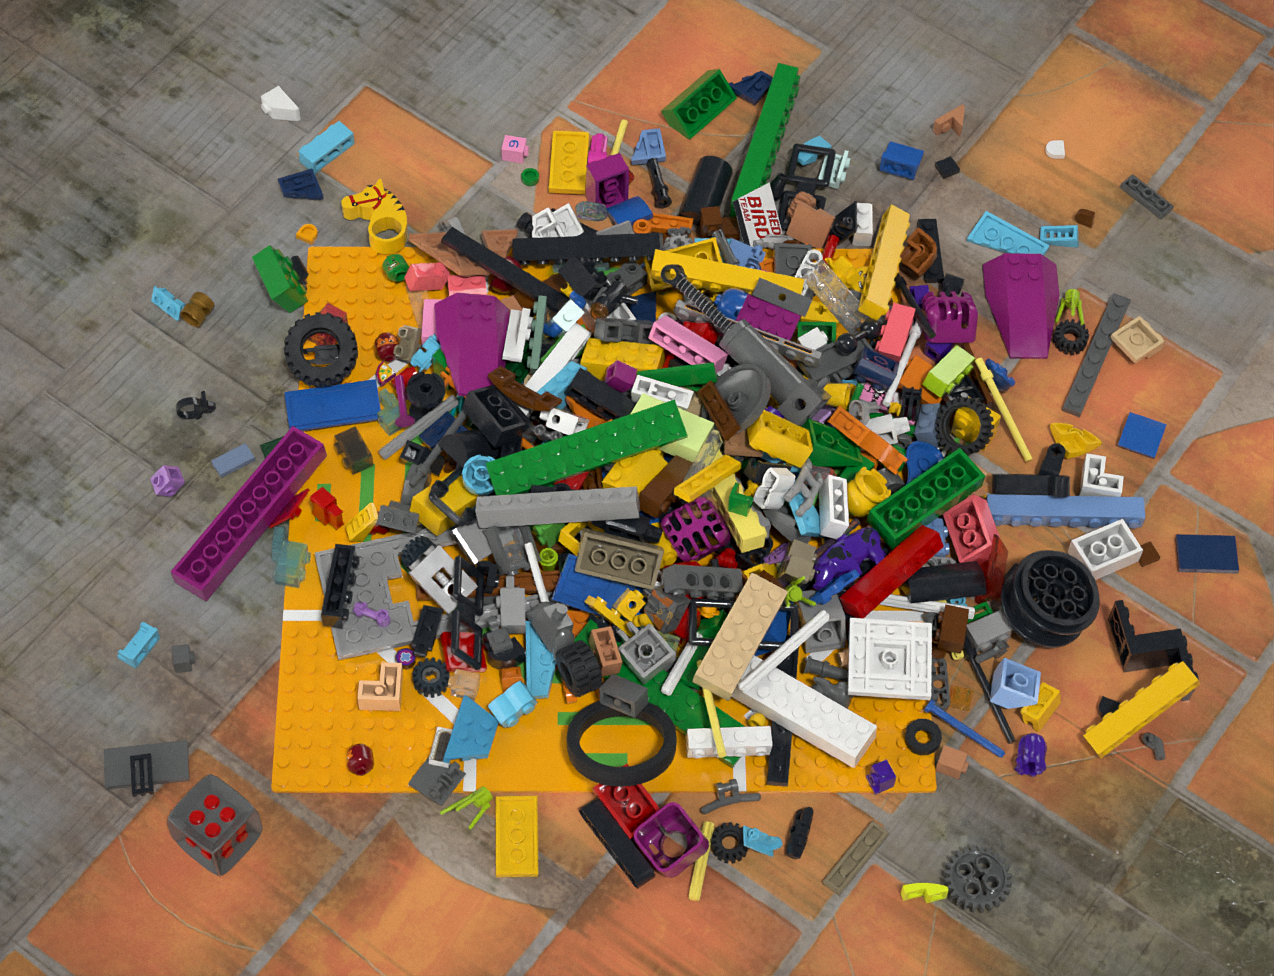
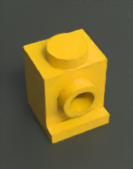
M627 588L612 607L627 620L632 621L633 617L646 603L642 600L644 596L637 589L632 591ZM634 601L635 604L630 608L629 603Z

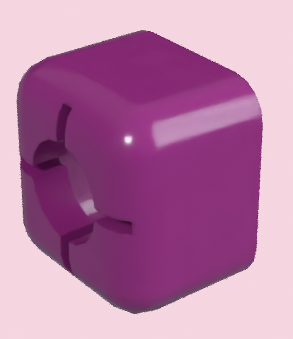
M670 802L642 823L634 833L636 843L658 871L668 878L678 876L709 849L707 837L690 815L675 802ZM662 826L669 834L681 833L686 836L687 848L683 856L680 855L679 857L672 858L664 854L663 843L667 836L660 829ZM654 844L660 853L655 855L649 848V845ZM662 859H665L670 865L668 868L662 865L660 862Z

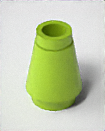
M545 548L539 553L541 558L539 562L544 571H555L558 554L551 548Z

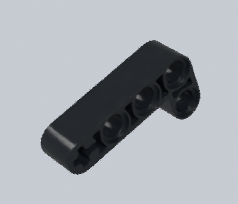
M992 474L991 493L1069 497L1070 476Z
M707 516V520L709 522L715 520L714 518ZM720 524L713 526L714 532L723 530ZM704 526L703 531L711 545L719 544L710 526ZM696 531L693 533L698 539L704 542L699 532ZM730 532L729 543L716 551L721 554L725 548L735 551L734 547H736L738 552L735 555V562H738V566L745 571L764 563L763 558L769 555L773 547V540L769 536V538L765 539L763 548L742 553Z

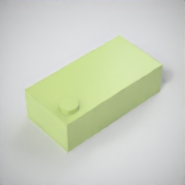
M642 393L631 414L665 402ZM678 408L688 438L656 449L673 456L677 455L697 464L713 437L714 422Z

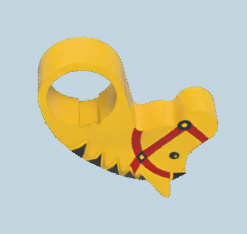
M378 179L375 185H367V188L361 193L346 196L342 199V213L345 219L354 220L360 217L370 220L368 226L369 243L374 251L381 254H394L404 248L408 238L406 212L397 197L383 187L382 179ZM387 229H393L399 233L396 237L390 239H382L376 236L379 232Z

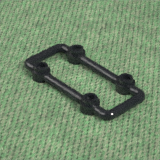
M457 463L456 470L443 481L437 480L431 486L429 499L456 525L469 526L477 520L476 505L473 508H465L461 513V517H459L439 499L444 497L449 491L448 486L458 477L462 476L463 468ZM495 490L485 496H496Z

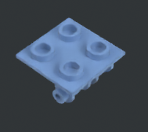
M732 238L729 245L734 256L740 262L739 266L760 270L758 264L763 262L766 254L762 250L763 247L760 245L751 247Z

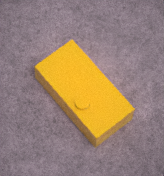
M450 472L449 474H447L446 476H444L443 478H441L440 481H443V480H444L445 478H447L452 472ZM460 476L448 486L449 491L446 495L439 499L461 517V513L465 508H473L476 505L477 497L483 496H478L468 491L463 484L462 476ZM430 485L413 496L410 512L418 513L420 515L419 522L433 534L439 536L454 526L455 523L430 501L429 493L432 486Z

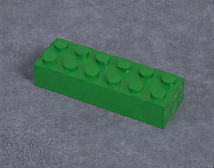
M959 448L869 510L867 522L878 532L887 545L894 549L921 525L927 526L981 488L985 475Z

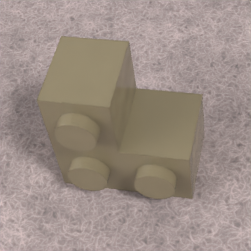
M796 539L790 541L777 579L791 584L792 581L805 576V580L799 583L798 587L807 584L808 580L811 581L815 573L813 566L817 557L815 553L816 547Z

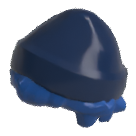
M989 358L985 361L987 369L991 370L994 376L992 379L999 392L1008 391L1010 387L1015 385L1014 378L1007 376L1008 371L1006 368H1002L999 363H995Z

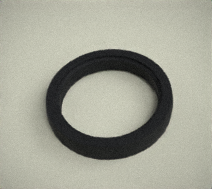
M600 701L588 705L576 714L567 732L566 745L568 756L575 769L594 782L618 787L642 784L661 775L674 759L677 736L673 721L666 712L650 702L635 718L644 720L657 728L664 739V743L654 757L641 764L628 767H613L594 761L582 750L580 739L583 733L598 721L611 717L631 716L605 706Z

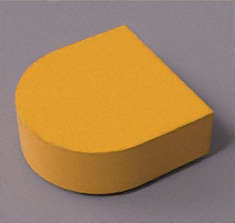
M312 224L303 225L296 233V239L313 245L318 237L317 228Z

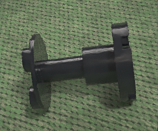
M419 372L409 379L407 383V397L412 403L409 409V416L413 417L415 422H417L443 402L446 394L445 383L438 374Z

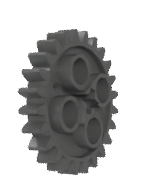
M972 845L971 851H969L965 846L963 854L957 850L956 857L951 855L950 863H946L945 868L947 870H944L943 876L947 878H944L943 884L948 885V892H952L950 899L957 898L956 905L958 906L963 903L964 910L971 906L973 913L976 908H979L980 912L983 913L985 907L992 911L993 905L998 908L1001 904L1000 901L1005 902L1007 898L1005 895L1010 894L1011 890L1009 888L1013 884V882L1009 881L1012 878V874L1007 873L1010 866H1003L1006 859L999 860V852L992 855V848L985 852L982 845L979 850H976V847ZM978 864H985L988 868L982 869ZM965 870L969 875L964 876L959 871ZM992 882L996 885V887L991 888L987 885V883ZM974 889L977 894H970L967 890Z

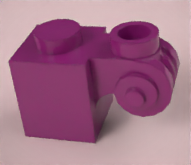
M617 360L607 367L605 382L616 391L625 393L630 388H633L637 378V369Z

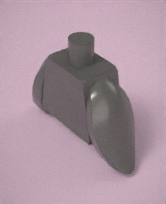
M545 601L535 605L530 611L525 612V616L531 621V624L549 652H552L557 664V651L575 643L572 632L573 622L567 614L568 608L564 604H553Z

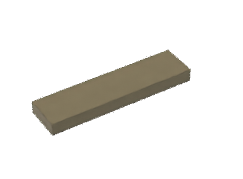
M872 820L823 880L822 884L840 896L886 840L889 832Z

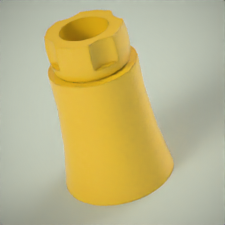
M828 383L823 389L832 398L825 405L841 406L847 410L850 401V383Z

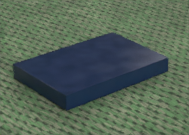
M1176 534L1175 541L1179 572H1239L1235 536Z

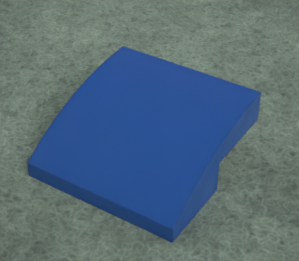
M639 196L605 208V212L610 220L616 225L629 220L631 226H633L637 220L653 218L652 211Z
M1130 412L1118 447L1154 459L1167 424Z

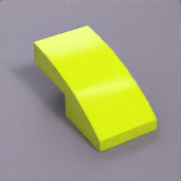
M914 883L903 885L901 896L903 901L924 896L925 902L930 903L945 899L949 890L947 886L940 884Z

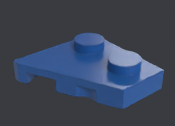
M854 569L833 578L827 586L817 591L809 600L816 602V604H826L832 599V595L839 593L846 585L860 576L859 573Z

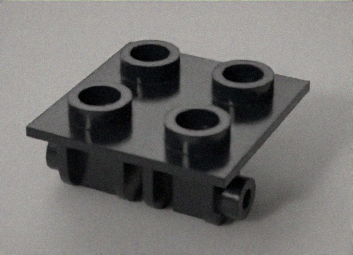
M854 201L835 216L828 236H837L839 238L838 245L857 232V201Z

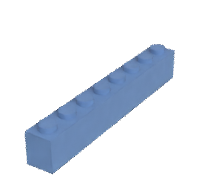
M987 494L986 497L996 526L1031 525L1038 527L1045 525L1052 527L1071 526L1076 528L1090 526L1091 528H1097L1123 519L1129 528L1135 529L1142 527L1145 520L1143 497H1055L1050 495Z

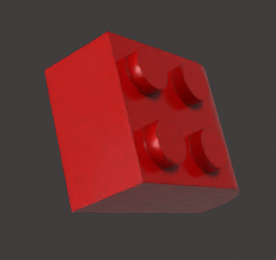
M599 783L593 787V793L603 803L629 839L634 837L635 830L642 823L660 810L642 784L618 787Z

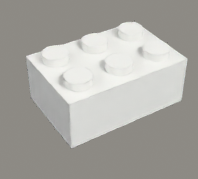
M1123 519L1071 540L1068 549L1069 555L1081 561L1092 573L1095 580L1138 562L1143 551Z

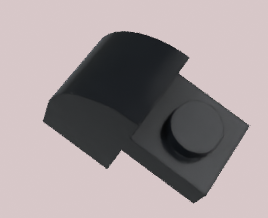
M490 631L483 634L482 646L488 653V663L492 667L500 670L517 667L526 661V650L515 637L511 638L513 648L494 654L486 636Z

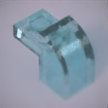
M385 388L379 392L380 403L385 408L378 412L377 416L379 425L388 436H391L403 427L395 425V420L400 415L399 402L393 393L390 394Z

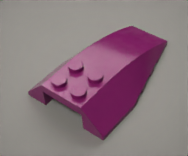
M1004 253L984 263L982 267L985 297L990 304L991 313L996 319V325L1001 332L1002 341L1009 358L1047 359L1060 296L1056 264L1042 254Z
M455 293L435 303L436 337L440 341L442 353L445 354L447 367L451 370V377L458 396H467L468 391L494 385L488 378V373L499 366L505 368L506 360L502 358L510 310L493 295Z

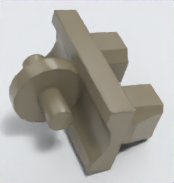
M407 325L399 328L398 335L401 339L393 352L396 358L411 361V357L416 353L417 348L422 349V345L418 344L422 329Z

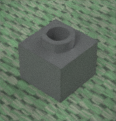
M189 644L172 646L173 665L176 673L192 671V663H195V653L190 651Z

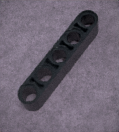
M597 797L579 808V813L634 887L638 889L656 877L649 863Z

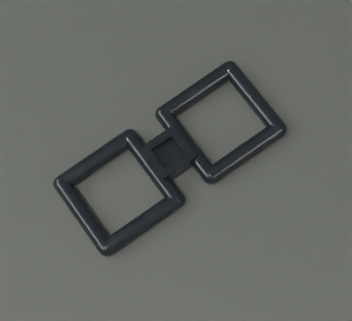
M804 144L793 145L787 181L798 183L796 192L787 190L783 192L778 214L782 230L787 231L790 225L789 223H784L789 198L794 199L801 191L809 193L816 199L818 203L817 210L820 208L824 210L826 198L815 195L817 186L828 187L830 184L836 155L834 149ZM799 151L828 155L823 180L795 176Z
M456 556L454 559L453 598L457 600V609L452 612L451 653L478 671L482 665L483 629L475 623V615H483L485 576L461 556ZM462 568L476 578V585L478 586L476 588V604L461 594ZM460 622L474 632V659L459 648Z
M690 599L689 644L693 646H711L715 639L697 638V607L730 608L731 611L736 602L735 600ZM783 603L779 611L790 612L791 638L799 631V607L797 604L790 603V607H787ZM762 641L758 649L777 650L785 642Z

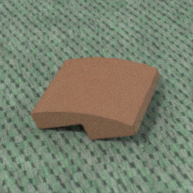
M801 201L796 207L786 234L802 243H808L812 247L822 249L835 217L821 208L816 210Z

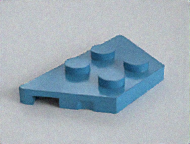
M466 695L463 697L444 755V763H450V760L462 758V761L473 758H488L499 721Z

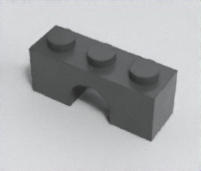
M596 317L594 337L602 341L621 342V339L637 343L656 344L648 338L654 324L653 322Z

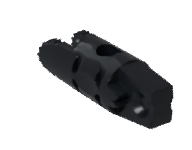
M812 807L796 811L786 855L792 859H800L805 849L813 820L814 811Z

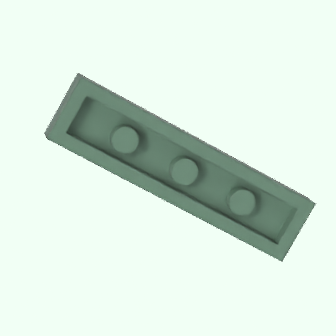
M539 296L538 302H534L533 313H537L536 320H532L531 331L535 332L534 338H530L529 343L532 356H528L527 368H530V374L532 375L538 370L540 364L547 296Z

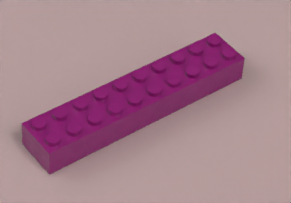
M292 426L170 571L175 583L207 602L327 457L324 444Z

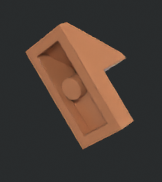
M962 104L937 118L934 122L933 132L938 136L952 128L958 136H961L965 106Z

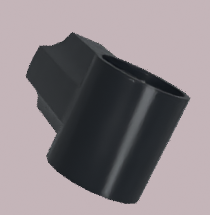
M946 273L941 292H944L947 297L950 296L951 291H955L959 295L964 279Z

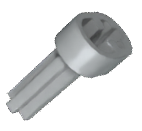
M862 399L853 400L849 405V413L856 419L857 416H861L862 420L859 421L864 425L869 422V413H877L878 409H881V405H878L877 401L866 402Z

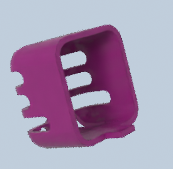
M951 291L949 297L944 292H939L938 297L934 296L933 292H928L924 295L921 311L936 333V336L930 339L922 327L923 335L927 341L933 343H973L976 340L978 310L969 293L962 291L961 297H958L955 291ZM953 303L956 304L957 309L953 308ZM961 323H965L967 328H962Z
M699 496L694 502L684 504L682 507L664 516L661 522L662 529L665 531L672 547L677 552L680 560L685 562L703 559L728 544L731 537L725 521L714 503L705 497ZM704 503H708L711 509L703 511L701 506ZM697 505L703 514L701 519H697L691 510ZM685 512H688L692 519L690 525H686L681 517ZM712 513L715 514L717 520L709 522L707 516ZM676 517L682 526L680 531H676L671 524V521ZM720 524L723 530L714 532L713 526ZM704 526H710L719 544L711 545L703 531ZM696 531L700 533L708 547L704 551L699 549L693 538V533ZM684 538L690 540L697 555L690 557L682 543Z

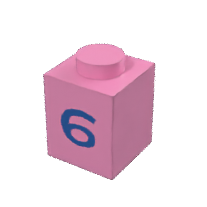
M505 135L502 145V160L523 163L524 158L529 155V146H527L526 138Z

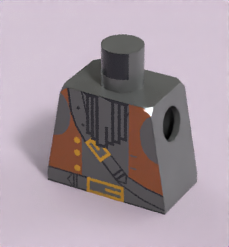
M664 585L653 590L644 588L642 591V595L648 599L644 612L663 634L676 630L691 600L686 596L674 597L673 594L665 593Z

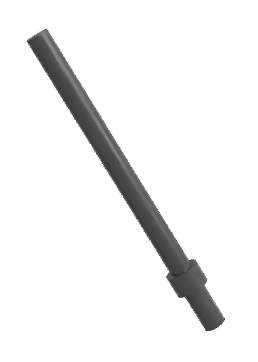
M463 410L444 436L456 433L468 415ZM438 444L424 463L417 467L415 475L408 483L411 487L415 488L422 477H426L430 471V466L443 450Z

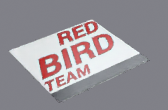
M770 183L733 201L744 244L754 247V240L765 238L768 234H782Z

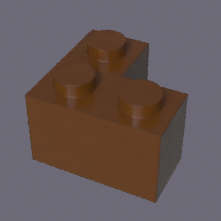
M719 206L701 208V238H713L712 234L715 231L723 230L726 239L740 240L736 216L721 218Z

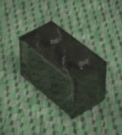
M356 426L334 435L335 444H333L337 455L341 454L345 469H349L352 475L374 466L373 456Z

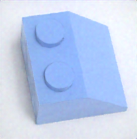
M1003 658L993 673L990 702L1007 709L1036 705L1038 702L1041 672Z

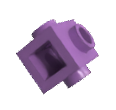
M163 465L150 479L156 495L172 497L185 483L179 467Z

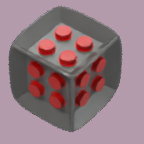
M212 774L201 779L179 801L167 818V826L173 840L190 857L219 877L226 874L256 843L263 830L260 815L252 804L235 789Z

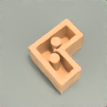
M381 662L380 681L359 680V710L401 711L402 663Z

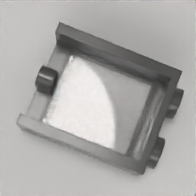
M529 525L493 526L482 531L488 539L494 559L498 565L499 576L503 574L513 576L519 573L518 569L523 568L524 571L531 569L524 544L532 542L537 562L541 561Z

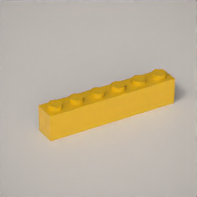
M1183 661L1179 664L1174 663L1169 667V672L1154 678L1149 687H1143L1138 690L1133 699L1130 701L1125 700L1118 706L1119 709L1114 713L1109 712L1102 718L1103 721L1097 726L1094 724L1085 731L1086 734L1083 736L1100 759L1200 685L1199 680Z

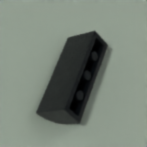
M977 561L921 567L900 586L910 603L986 595L985 576Z

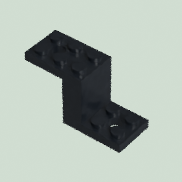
M1123 600L1114 602L1108 621L1124 673L1172 666L1174 663L1179 664L1183 661L1199 680L1198 674L1192 666V655L1187 650V638L1182 634L1181 628L1135 635L1134 626L1130 625L1128 607H1125ZM1194 690L1184 696L1181 702L1190 700Z

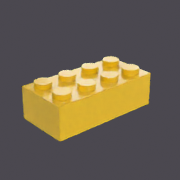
M589 338L580 364L587 367V371L593 376L605 382L607 367L617 360L636 368L637 371L661 369L664 364V348L655 344L602 341L598 338Z

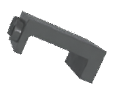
M391 500L389 506H380L377 520L378 525L414 534L426 528L419 522L420 515L410 512V504Z

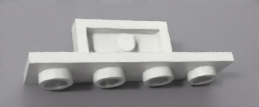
M523 308L522 311L511 309L502 359L522 362L525 340L530 338L533 317H529L530 309Z

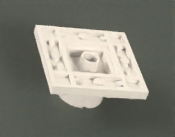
M850 618L848 695L931 700L932 623Z

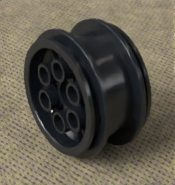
M1041 550L1029 554L1007 576L1001 589V605L1010 627L1027 642L1047 648L1063 647L1076 640L1082 631L1093 623L1100 606L1098 586L1092 573L1077 558L1060 551Z

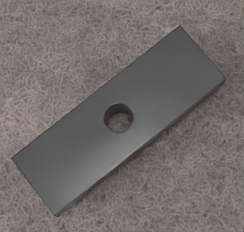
M1133 174L1120 185L1124 192L1160 220L1174 208L1171 203Z
M760 277L752 294L755 297L803 317L806 316L813 300ZM785 294V300L780 301L779 295Z

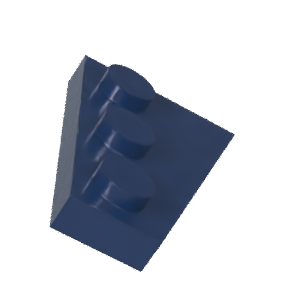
M656 291L634 296L638 297L636 305L624 302L636 320H647L653 323L656 321Z

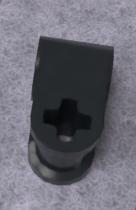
M1054 443L1049 446L1038 475L1060 474L1065 456L1063 445Z

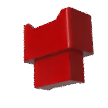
M321 487L310 496L314 510L311 513L325 526L330 523L338 530L344 525L342 518L343 510L337 506V499L324 487Z

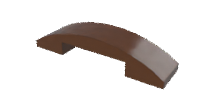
M502 366L488 373V378L503 394L524 407L537 411H551L562 403V399L547 391L540 395L515 381L516 374Z

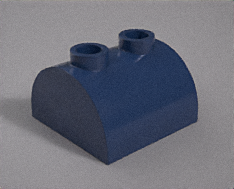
M865 346L853 373L856 374L855 378L861 382H865L867 379L874 382L873 387L878 390H883V388L889 389L897 376L899 362Z

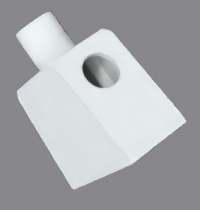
M554 408L551 411H541L540 419L547 421V427L567 435L587 429L590 420L558 408Z

